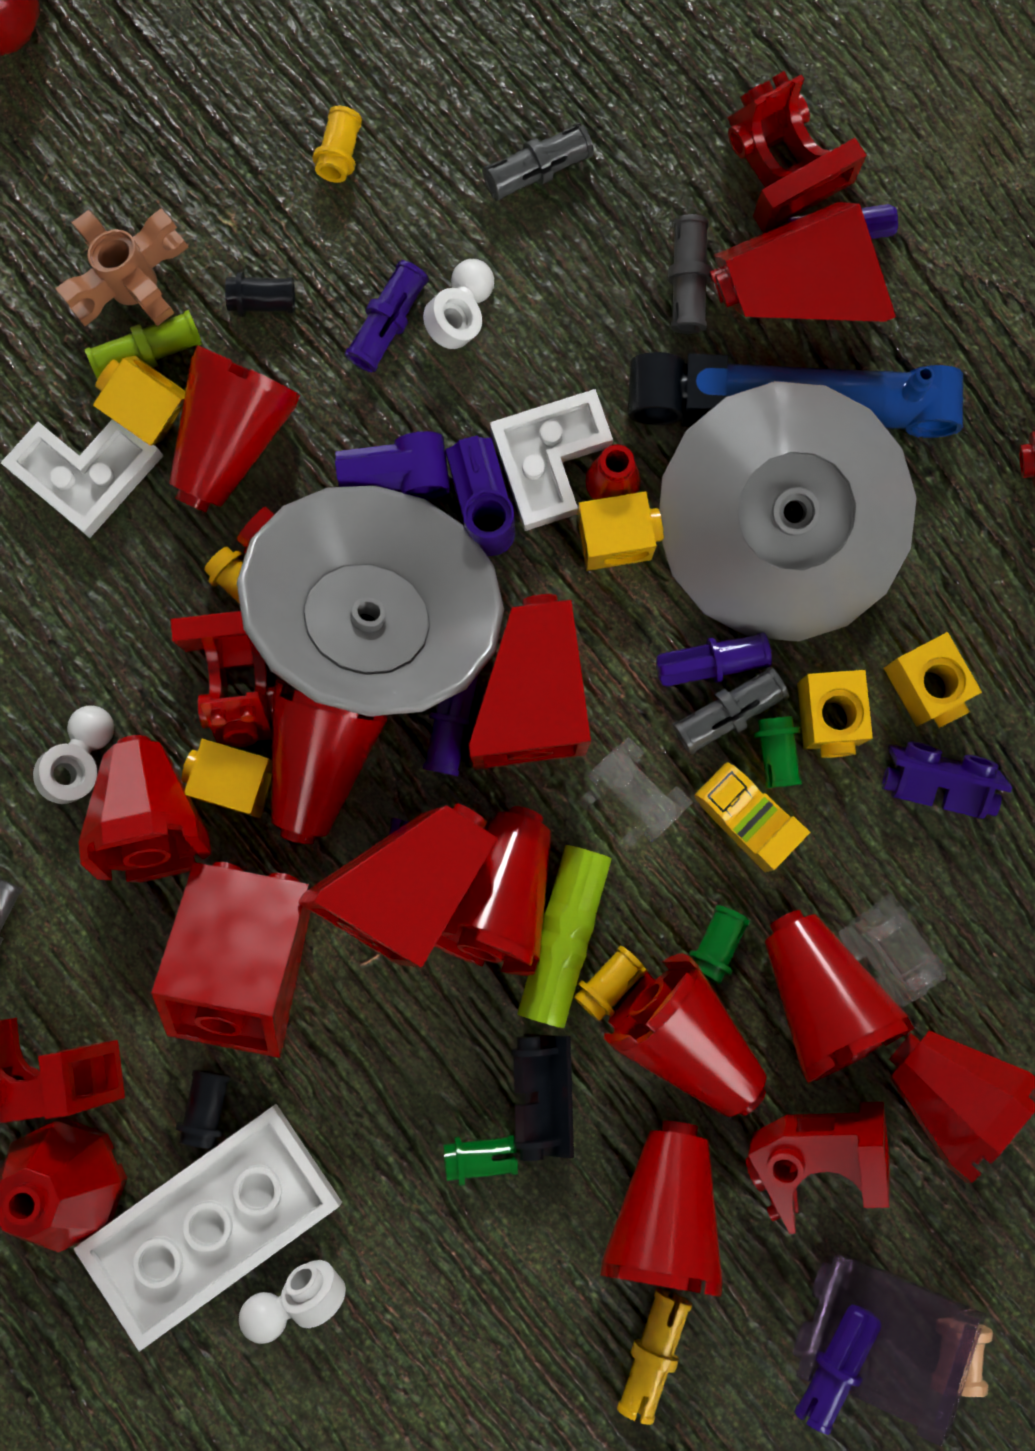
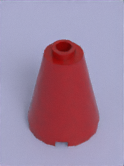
M197 345L191 358L169 484L179 489L175 499L198 510L207 512L210 503L220 507L223 506L297 407L300 395L252 369L244 368L233 363L231 359Z
M283 679L276 680L273 691L271 822L275 826L282 828L280 833L282 838L302 844H314L316 836L324 837L329 834L387 721L388 715L368 717L316 703L298 690L291 692V685Z
M520 806L511 807L510 812H499L496 814L486 831L498 839L435 944V947L452 956L482 967L485 961L494 963L504 961L500 971L503 973L522 976L535 974L540 961L551 830L542 823L544 818L541 814Z
M799 909L780 917L769 925L773 934L765 940V945L801 1071L808 1083L814 1080L818 1081L869 1056V1053L883 1045L882 1042L886 1047L915 1029L909 1016L816 914L804 917Z
M684 953L668 957L661 963L669 970L656 980L647 972L623 996L614 1009L615 1014L608 1019V1023L615 1029L614 1034L604 1033V1040L616 1052L722 1115L732 1117L737 1114L742 1116L750 1114L761 1104L765 1097L766 1073L698 964Z
M664 1120L662 1131H649L602 1258L600 1276L701 1293L702 1281H706L704 1294L721 1297L723 1281L709 1141L697 1137L698 1126Z

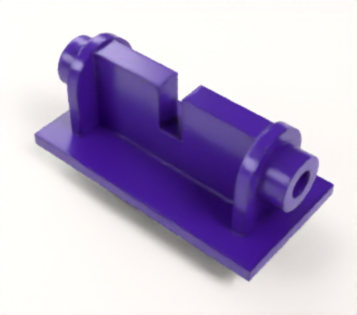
M914 741L908 742L906 748L889 744L888 750L897 768H886L882 779V789L891 791L893 798L932 806L938 787L946 788L941 805L944 810L984 819L986 815L996 816L1000 810L1002 796L995 793V790L1010 793L1013 787L1001 771L998 770L999 765L988 759L965 755L963 761L942 757V751L936 747Z

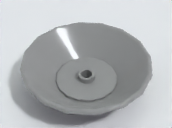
M774 381L725 397L686 430L662 476L659 505L664 535L662 545L673 578L704 615L747 637L764 632L768 639L799 642L848 626L888 592L911 549L917 497L902 447L871 409L825 385ZM790 501L798 502L803 509V515L796 523L787 521L784 516V508Z
M377 485L329 487L282 506L250 539L237 579L244 631L271 672L316 703L368 717L423 712L466 690L495 654L504 614L503 601L494 565L480 545L468 535L465 526L426 499ZM359 615H370L374 617L376 620L365 621L361 619Z

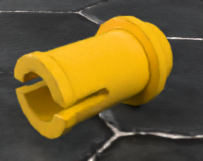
M341 105L330 108L322 144L313 152L312 158L316 165L315 171L321 178L334 183L344 182L347 176L351 175L355 170L356 164L352 155L357 134L361 128L362 117L354 109Z
M224 547L208 561L204 571L210 576L208 582L213 587L220 585L240 604L237 579L243 564L244 555L239 550L233 552L229 547Z
M620 945L617 948V952L587 983L582 980L578 983V987L581 990L574 996V999L594 1019L600 1022L606 1014L610 1017L615 1014L612 1007L648 970L629 950Z

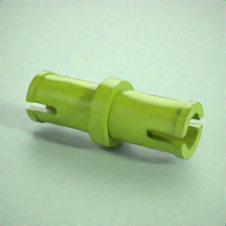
M187 310L183 314L165 320L159 326L154 324L143 329L141 324L130 327L132 333L84 350L98 379L104 368L113 359L120 363L122 358L137 356L154 368L158 366L156 360L196 345L200 346L203 343L189 310Z

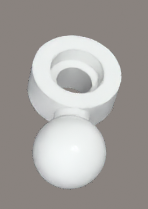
M467 259L459 263L452 273V288L439 292L425 307L423 319L426 330L436 343L445 348H461L477 336L481 330L482 314L477 303L483 302L492 293L494 275L490 267L478 259Z
M84 706L76 710L68 721L67 731L71 739L69 744L56 745L37 760L33 771V779L37 790L47 800L58 804L72 803L87 795L94 787L97 778V767L90 753L93 750L106 746L114 734L113 719L101 707ZM55 767H64L69 771L71 776L69 785L59 784L55 780Z
M315 1260L300 1265L287 1278L281 1296L278 1297L272 1293L261 1292L254 1294L245 1301L239 1313L240 1329L250 1341L265 1344L277 1339L284 1331L287 1320L291 1318L303 1328L319 1326L329 1320L340 1308L345 1297V1283L326 1261Z

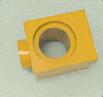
M130 356L122 358L120 363L113 359L104 368L95 384V387L101 393L93 406L152 446L163 441L182 412L185 390L139 357Z
M646 491L579 502L577 522L586 571L652 560L657 547L656 542H661L664 535L660 511L658 508H649Z
M948 632L898 657L884 667L886 674L916 727L934 719L938 728L966 715L970 711L965 701L982 693ZM926 672L935 673L943 680L945 684V695L943 698H936L926 690L924 686Z
M866 670L807 674L797 683L804 750L820 749L821 758L846 757L856 755L855 746H860L873 739ZM825 703H835L843 708L847 717L844 730L833 729L825 723L822 716V709Z
M202 738L198 751L191 750L184 763L181 776L182 782L187 783L184 792L192 798L261 819L272 785V760Z

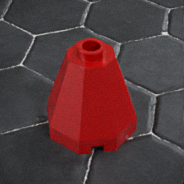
M143 735L126 736L118 740L116 744L103 754L78 842L80 864L97 880L112 881L111 870L125 871L126 882L142 883L190 871L195 862V854H198L202 860L211 854L209 833L190 796L185 794V786L167 751L160 742L151 741L149 737Z
M928 1031L921 1040L910 1033L888 1059L897 1067L890 1076L891 1081L945 1165L966 1183H973L982 1174L972 1164L978 1165L983 1158L992 1164L1035 1113V1102L1033 1101L1035 1100V1076L1032 1073L932 1031Z
M60 1118L11 1142L0 1170V1227L2 1231L13 1237L59 1253L89 1238L113 1220L127 1181V1176L122 1164H117L111 1151L115 1148L108 1133L66 1118Z

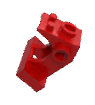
M785 71L772 77L776 89H773L770 80L752 88L740 96L744 107L727 117L731 125L728 129V138L732 149L738 157L747 159L765 187L760 192L753 218L763 233L786 222L787 218L795 217L855 183L867 156L856 138L833 150L821 148L811 138L804 126L810 120V112L804 97L800 94L804 82L802 74L789 81ZM783 140L798 162L788 169L781 167L769 150L770 147Z
M241 611L170 619L172 641L185 652L205 650L209 672V694L198 696V714L202 728H210L216 742L223 745L246 747L255 744L257 741L271 740L273 738V691L275 686H272L271 670L244 631ZM254 666L255 692H247L246 696L228 697L226 669Z
M17 1017L0 1020V1123L45 1117V1119L64 1117L125 1098L118 1040L99 1042L38 1056V1070L35 1067L29 1066L23 1058L19 1042Z
M884 1101L860 1102L859 1113L787 1114L753 1132L748 1157H746V1167L757 1190L760 1192L767 1190L772 1205L767 1207V1212L772 1221L782 1219L789 1234H796L795 1214L799 1213L797 1186L810 1174L821 1172L838 1173L851 1180L862 1192L863 1208H889L890 1157Z

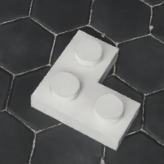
M596 389L490 422V431L524 531L577 515L578 507L563 462L604 450L613 443V438Z
M112 419L79 456L41 423L37 422L2 460L1 464L91 538L164 455L155 445H148Z

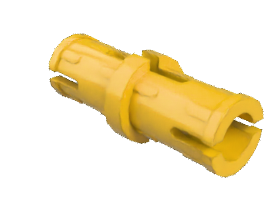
M656 1289L655 1299L641 1340H634L630 1353L635 1359L622 1398L617 1405V1410L633 1421L636 1420L637 1413L640 1414V1423L646 1425L654 1423L655 1412L668 1373L676 1371L679 1358L675 1351L688 1312L692 1308V1303L689 1300L675 1293L670 1298L668 1297L669 1291L664 1289Z

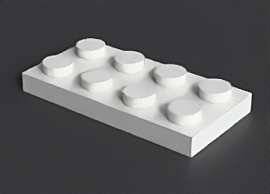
M275 1104L76 1246L74 1251L140 1352L340 1207L342 1201L278 1105Z

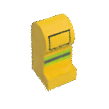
M726 762L694 795L707 814L764 872L774 871L811 833L794 816L790 817L766 793L763 794L742 771L729 762Z

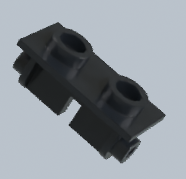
M523 1034L524 1036L517 1037V1048L511 1049V1056H514V1093H525V1104L515 1105L516 1140L513 1141L514 1148L520 1149V1160L523 1161L543 1160L544 1156L574 1158L571 1036Z

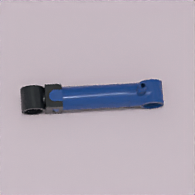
M664 352L639 354L630 361L628 416L634 422L641 424L667 425L681 420V427H691L725 397L776 381L828 386L871 409L885 428L905 429L908 434L916 437H946L957 434L963 428V372L953 366L930 365L914 369L910 372L740 365L728 364V355L688 353L685 364V360L680 356Z

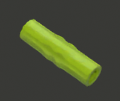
M565 845L550 901L543 918L540 961L535 974L529 975L517 1015L555 1027L565 1028L579 974L586 958L588 942L594 930L596 913L612 858L583 848Z

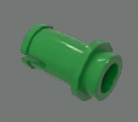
M792 716L758 720L759 731L754 732V738H760L766 782L764 783L765 788L801 785L802 779H800L795 734L800 733V727H794Z
M716 905L715 913L697 951L690 950L688 956L698 964L707 980L721 984L724 975L731 976L733 972L729 964L746 927H749L751 921L730 908Z
M514 1135L461 1142V1137L458 1136L454 1137V1143L443 1144L446 1181L458 1180L459 1186L465 1185V1179L504 1174L517 1175V1158L492 1159L493 1155L517 1153L513 1145Z

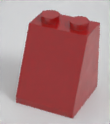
M834 203L713 255L718 268L710 271L709 274L720 303L724 302L727 308L732 307L745 317L886 322L896 317L859 203Z
M539 594L524 598L522 600L523 606L512 607L469 743L470 757L474 770L577 757L587 754L591 743L572 600L558 601L556 594Z
M458 803L455 804L453 809L445 805L416 816L305 891L298 904L398 965L422 968L498 838L483 829L487 821L472 809Z
M215 862L212 865L193 863L151 992L167 1036L280 1058L311 913L310 910L298 904V901L303 893L309 889V884L301 883L297 878L284 873H271L268 876L244 872L240 867L227 862Z

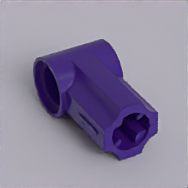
M430 431L413 432L395 439L394 444L335 451V466L339 487L377 485L426 499L427 501L444 497L450 492L444 437L440 433Z
M476 435L458 440L456 444L447 448L445 452L465 529L468 535L480 545L487 556H498L506 552L513 544L515 521L514 507L507 495L492 437L482 438ZM490 515L497 516L504 521V524L493 532H485L475 526L481 518Z

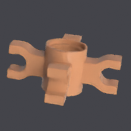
M162 208L151 215L145 222L142 230L133 237L124 230L114 229L106 231L90 210H87L71 222L86 240L85 243L89 247L87 257L92 268L81 276L67 279L55 289L84 326H87L96 319L104 305L113 298L123 305L139 304L156 326H159L174 314V311L162 298V293L156 286L157 275L153 267L163 260L180 255L189 247L185 240L175 231L177 228L175 223Z

